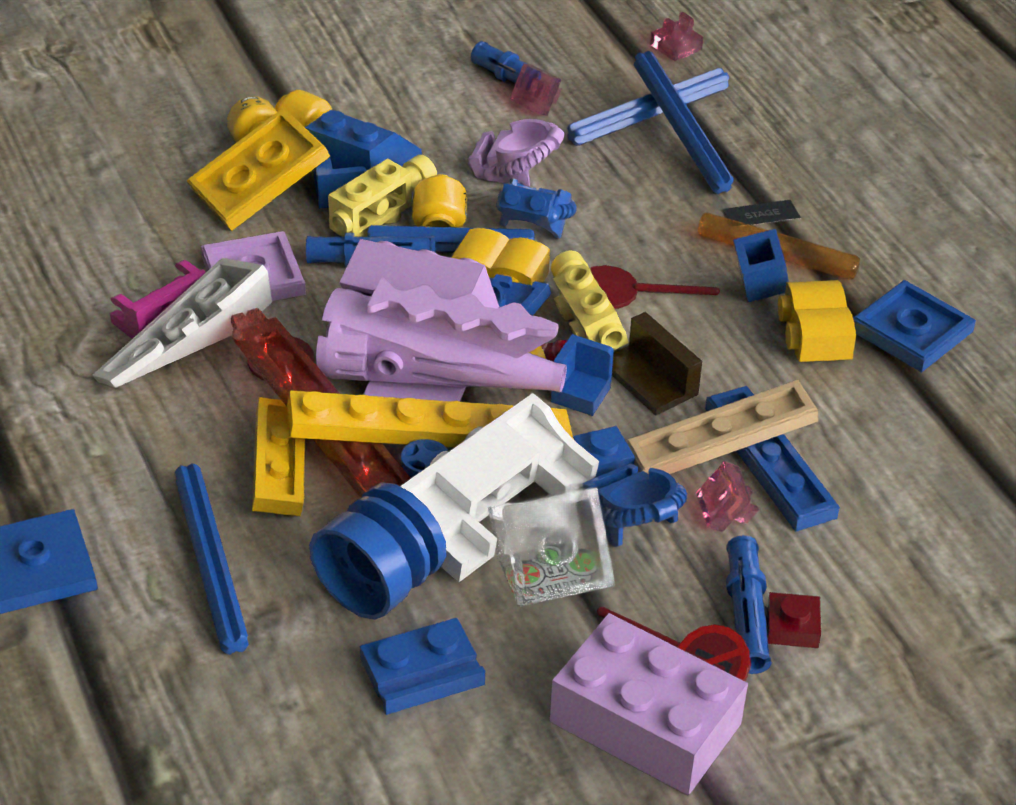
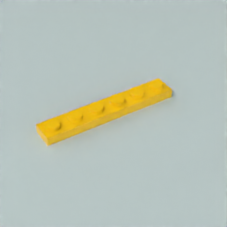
M290 391L287 403L290 438L404 445L419 439H430L443 444L445 447L453 448L464 442L467 435L473 429L479 426L484 428L513 407V405L334 394L316 391ZM551 408L563 429L573 438L567 410Z

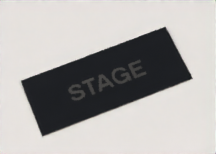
M791 200L723 209L733 228L801 218Z

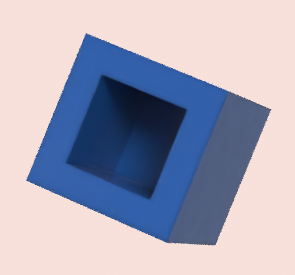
M776 229L733 239L738 267L748 302L784 294L786 282H789L786 262Z

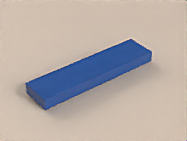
M747 386L712 395L706 397L705 410L710 411L753 396L754 394ZM784 434L736 451L795 532L838 518L839 505Z

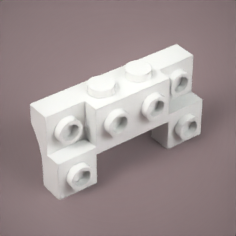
M532 393L484 428L479 426L473 429L467 435L464 442L450 452L443 451L439 453L427 468L400 487L412 492L428 507L438 521L446 540L447 557L441 567L456 581L460 582L494 557L497 538L479 523L481 520L534 481L559 503L564 504L583 489L582 483L596 477L599 461L571 438L558 422L551 408Z

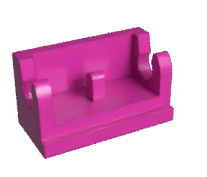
M182 260L176 263L175 267L180 272H183L184 276L176 277L173 282L150 292L149 295L133 303L122 294L112 297L111 302L122 311L117 309L110 313L111 323L133 339L202 277L206 271L203 269L199 270L187 260Z

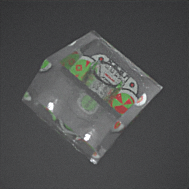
M597 487L579 488L488 507L492 534L497 538L496 555L517 606L616 586Z

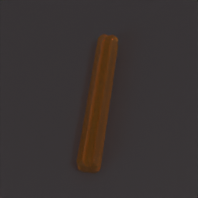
M707 212L702 215L699 221L697 233L701 237L734 246L733 239L769 230ZM777 233L786 262L848 280H853L856 277L860 267V257L857 255Z

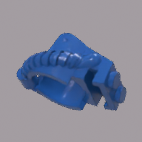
M510 179L509 184L504 183L503 190L499 192L498 201L496 202V208L501 212L499 221L501 226L505 227L509 220L527 221L547 229L556 239L561 238L566 219L574 216L577 211V206L571 199V193L562 189L553 191L539 188L537 190L536 188H530L517 183L518 180Z
M632 463L582 483L588 514L605 527L606 538L613 547L623 545V527L647 524L652 522V519L657 523L663 520H667L669 523L678 521V510L687 500L686 489L677 483L669 473L655 468H650L648 473L645 471L638 473V466Z

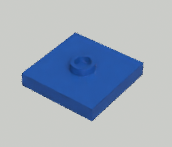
M906 280L900 282L853 317L857 335L921 373L970 335L974 330L976 322L972 317Z
M74 509L0 526V614L98 590L96 576Z

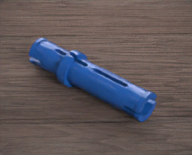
M345 233V237H306L307 263L336 262L345 263V267H347L360 239L373 242L388 241L398 247L416 251L426 249L436 253L435 236L355 237L354 233Z
M745 535L736 536L728 541L726 545L730 573L726 578L727 593L733 598L736 632L742 636L750 650L751 667L749 674H758L769 669L772 664L771 657L769 656L767 624L763 603V594L767 589L766 577L759 567V547L755 538Z

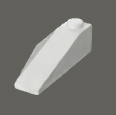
M227 258L220 259L92 376L97 382L116 388L242 330L251 328L262 318L263 314L261 312L272 303L268 271L261 264Z

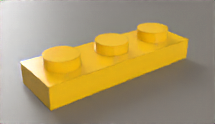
M259 397L255 423L252 511L301 517L304 504L305 438H290L287 400Z

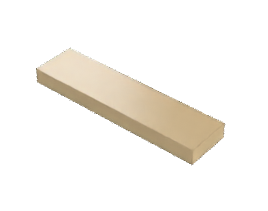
M795 380L625 441L635 456L634 465L638 466V473L641 471L648 473L650 468H655L672 474L818 422V409L799 380Z

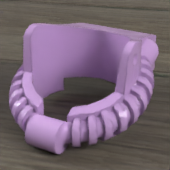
M523 119L509 123L511 130H501L496 140L493 131L484 132L476 143L472 155L468 158L469 168L473 170L475 178L508 184L510 179L518 180L517 183L527 187L530 186L529 170L536 164H539L541 160H544L553 150H557L564 138V132L557 125L538 119Z

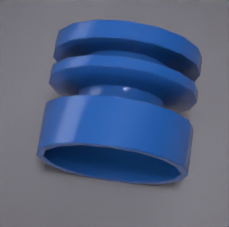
M384 482L368 489L361 498L349 505L347 511L335 516L315 532L309 544L312 565L319 580L330 595L347 610L360 617L373 620L387 615L408 596L412 588L421 585L427 576L435 573L447 557L446 540L443 532L428 507L412 492L396 484Z

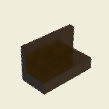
M643 312L631 318L629 345L615 351L613 354L612 376L654 415H658L699 394L703 361L647 312Z

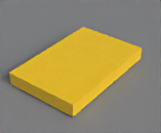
M283 107L186 181L197 196L233 231L328 159L330 154L326 147Z

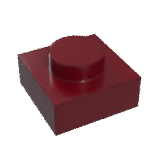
M769 592L767 603L768 644L819 648L821 638L820 596Z

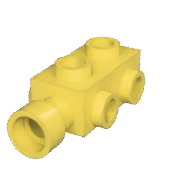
M419 154L405 162L403 166L387 158L328 195L329 228L345 237V233H354L355 237H367L369 226L382 225L384 223L391 224L399 221L401 212L412 206V192H414L416 185L425 178L437 175L434 164L428 157Z
M569 250L556 256L551 264V272L560 295L553 299L564 321L573 319L569 323L572 333L608 345L614 351L629 343L626 331L622 327L616 310L608 300L606 293L593 277L590 268L581 254Z

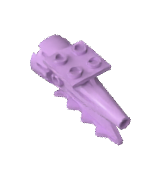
M381 277L372 297L351 289L336 288L332 292L323 313L322 321H327L329 324L326 337L318 336L316 350L318 373L330 379L370 380L363 395L460 401L467 386L552 390L556 392H562L567 365L528 353L555 338L558 333V324L542 317L530 315L519 303H511L497 309L485 307L472 294H466L449 300L439 298L432 288L426 285L406 291L394 289L385 277Z

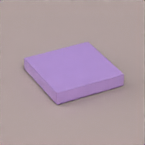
M284 231L201 246L202 259L206 271L222 258L261 264L268 271L272 301L306 295L305 281Z

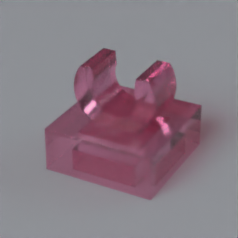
M681 12L679 13V21L674 22L670 18H666L662 28L651 32L650 45L675 62L702 50L704 37L692 30L694 26L693 18Z
M523 63L510 100L539 115L548 116L552 104L557 103L562 89L559 88L562 79L531 64Z
M723 461L696 492L708 528L723 532L734 519L740 523H748L759 511L758 506L750 504V495L753 492L745 484L739 466Z

